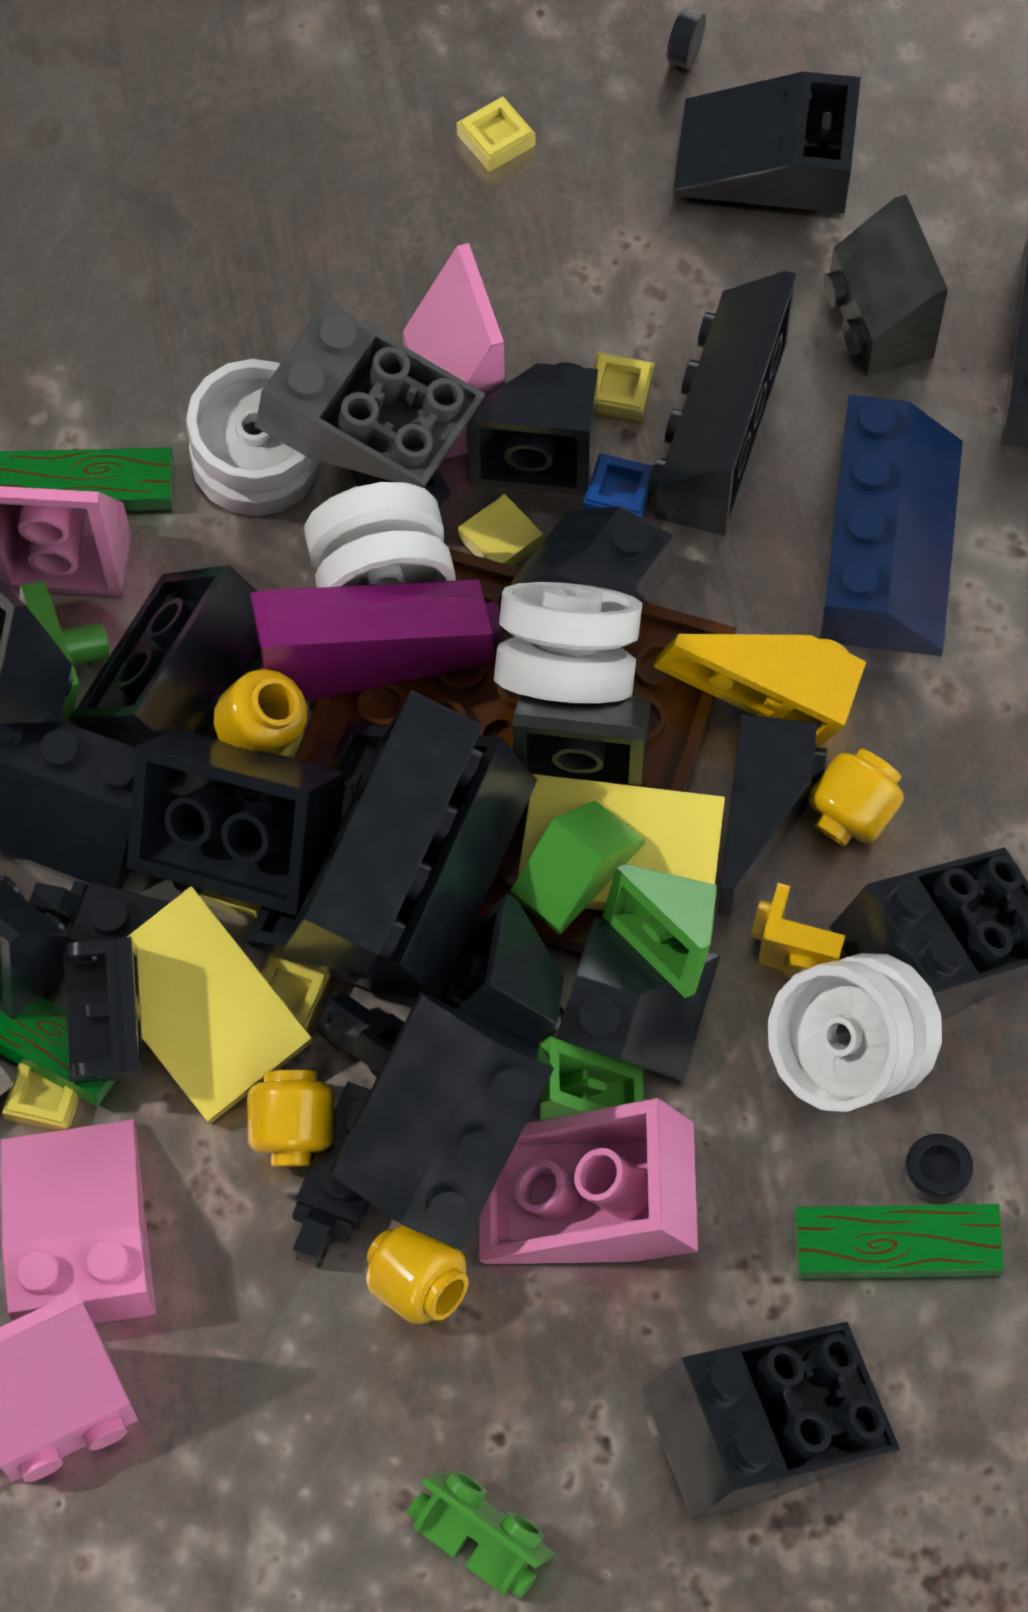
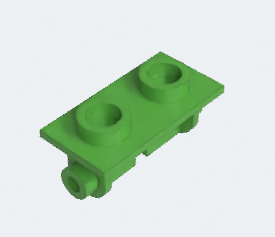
M441 1470L424 1477L421 1484L432 1491L433 1495L429 1496L424 1491H421L411 1503L406 1514L416 1521L413 1528L452 1557L457 1556L469 1537L478 1543V1546L465 1564V1567L495 1588L504 1597L511 1592L521 1599L537 1576L527 1569L528 1565L530 1564L532 1567L537 1568L551 1560L555 1555L554 1551L541 1542L544 1538L543 1532L534 1523L517 1513L509 1512L505 1516L484 1500L487 1496V1491L484 1487L460 1471L452 1470L449 1474L445 1470Z

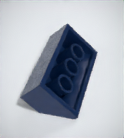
M858 395L848 396L841 441L819 639H829L843 645L942 656L963 441L910 401Z

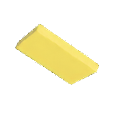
M533 774L537 782L529 799L518 876L554 817L592 801H597L645 839V844L627 864L715 885L725 797ZM612 880L589 903L586 909L604 911Z
M192 886L127 936L132 937L137 946L142 1039L208 1123L214 1122L244 1098L252 1086L264 1082V1072L279 1070L314 1042L306 1029Z

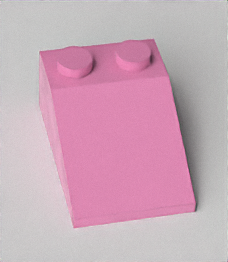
M469 243L457 246L404 328L403 342L406 348L484 392L485 397L505 385L504 341ZM467 425L444 459L468 453Z
M0 486V580L11 591L20 592V586L23 584L45 581L49 593L122 597L131 538L123 502L101 492Z
M659 1098L526 1123L479 1215V1261L486 1265L639 1262L698 1252L694 1122Z
M134 1119L1 1139L2 1255L7 1310L11 1320L14 1321L76 1290L94 1324L156 1315Z
M77 1290L0 1327V1468L11 1483L22 1477L25 1482L42 1479L54 1473L63 1465L61 1458L85 1446H88V1449L91 1451L105 1448L127 1434L126 1426L138 1421L105 1345Z

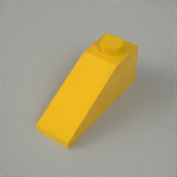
M678 634L657 656L653 667L755 716L817 723L815 744L821 747L845 726L866 661L849 654L847 649L836 641L818 639L812 635Z

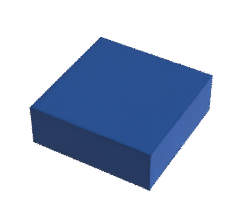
M599 453L583 502V510L622 506L644 519L652 494L648 492V484L653 465Z

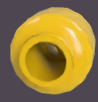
M268 669L247 672L221 695L214 709V727L218 739L235 747L252 751L280 754L300 737L307 722V704L303 692L286 675L279 671Z
M860 748L856 755L846 752L839 753L832 760L808 796L809 804L820 816L814 826L825 836L846 847L851 838L861 843L869 844L879 838L904 801V794L897 784L902 776L883 759L865 749Z
M317 1071L264 1072V1082L252 1086L248 1091V1144L256 1152L271 1154V1167L310 1166L311 1153L325 1151L333 1144L335 1138L334 1093L328 1084L317 1081Z
M401 1225L394 1230L389 1229L378 1235L368 1250L367 1261L369 1264L366 1274L368 1291L409 1323L424 1324L432 1320H443L450 1316L463 1301L469 1281L466 1276L465 1255L459 1249Z

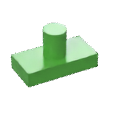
M45 581L23 584L20 586L19 599L29 608L72 663V688L70 694L65 698L61 719L70 718L75 710L80 686L74 665L109 658V642L106 630L102 623L61 629Z

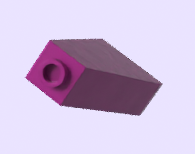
M479 580L262 590L250 593L264 669L279 671L292 679L303 692L305 701L494 664L493 640L503 638L502 626L499 625L500 614L496 601L485 603Z

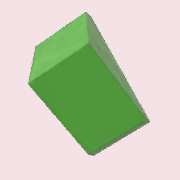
M592 801L552 819L512 886L510 896L517 899L522 906L561 935L613 879L616 867L627 864L645 844V839L597 801Z
M629 864L616 867L602 917L684 998L696 993L711 946L717 885Z
M551 1036L540 1040V1047L554 1068L540 1096V1121L643 1101V1069Z

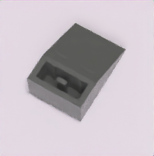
M325 301L262 389L256 427L308 458L389 481L409 483L424 488L483 401L485 393Z

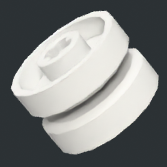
M248 359L225 364L206 376L190 398L186 424L190 461L195 481L210 501L231 513L260 517L284 512L304 499L318 479L321 461L304 456L256 427L262 389L280 366L278 362Z
M378 482L354 487L330 497L312 511L304 525L311 566L317 571L315 573L317 588L456 581L449 547L443 543L444 528L438 503L425 488L403 482Z
M531 582L505 587L502 592L499 625L514 637L500 643L497 648L494 681L502 688L514 693L549 701L599 704L617 702L631 697L634 686L636 658L621 647L638 640L642 602L633 596L615 590L571 583Z
M861 953L839 961L819 964L794 974L777 993L768 1018V1047L778 1075L798 1098L825 1111L849 1112L915 1088L933 1069L942 1045L941 1013L931 987L912 966L888 954Z

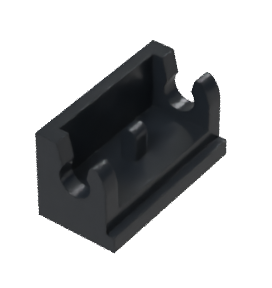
M132 937L66 944V950H62L65 973L70 1067L69 1082L73 1084L145 1078L137 946Z

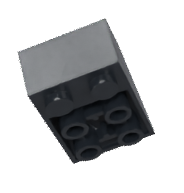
M803 71L686 98L673 196L845 213L861 77Z
M1005 847L868 883L829 927L832 932L845 935L842 949L847 957L861 953L888 954L912 966L931 987L941 1013V1020L1028 977V882Z
M848 1322L681 1357L642 1389L692 1521L753 1506L895 1454L901 1450Z

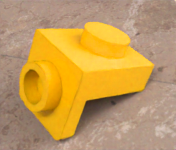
M778 883L773 902L760 900L754 919L751 938L762 940L758 963L781 969L787 977L792 978L794 974L830 961H839L845 935L784 919L791 886Z

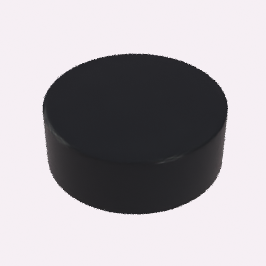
M686 8L678 14L667 46L666 58L669 64L687 70L692 67L705 31V14Z
M929 1134L918 1139L909 1149L903 1168L904 1179L909 1190L918 1199L934 1205L948 1204L960 1198L966 1191L973 1174V1160L966 1146L958 1139L947 1134Z

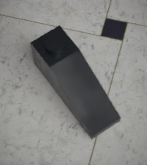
M741 714L718 914H732L806 809L810 785H816L825 772L827 748L815 747L817 723Z

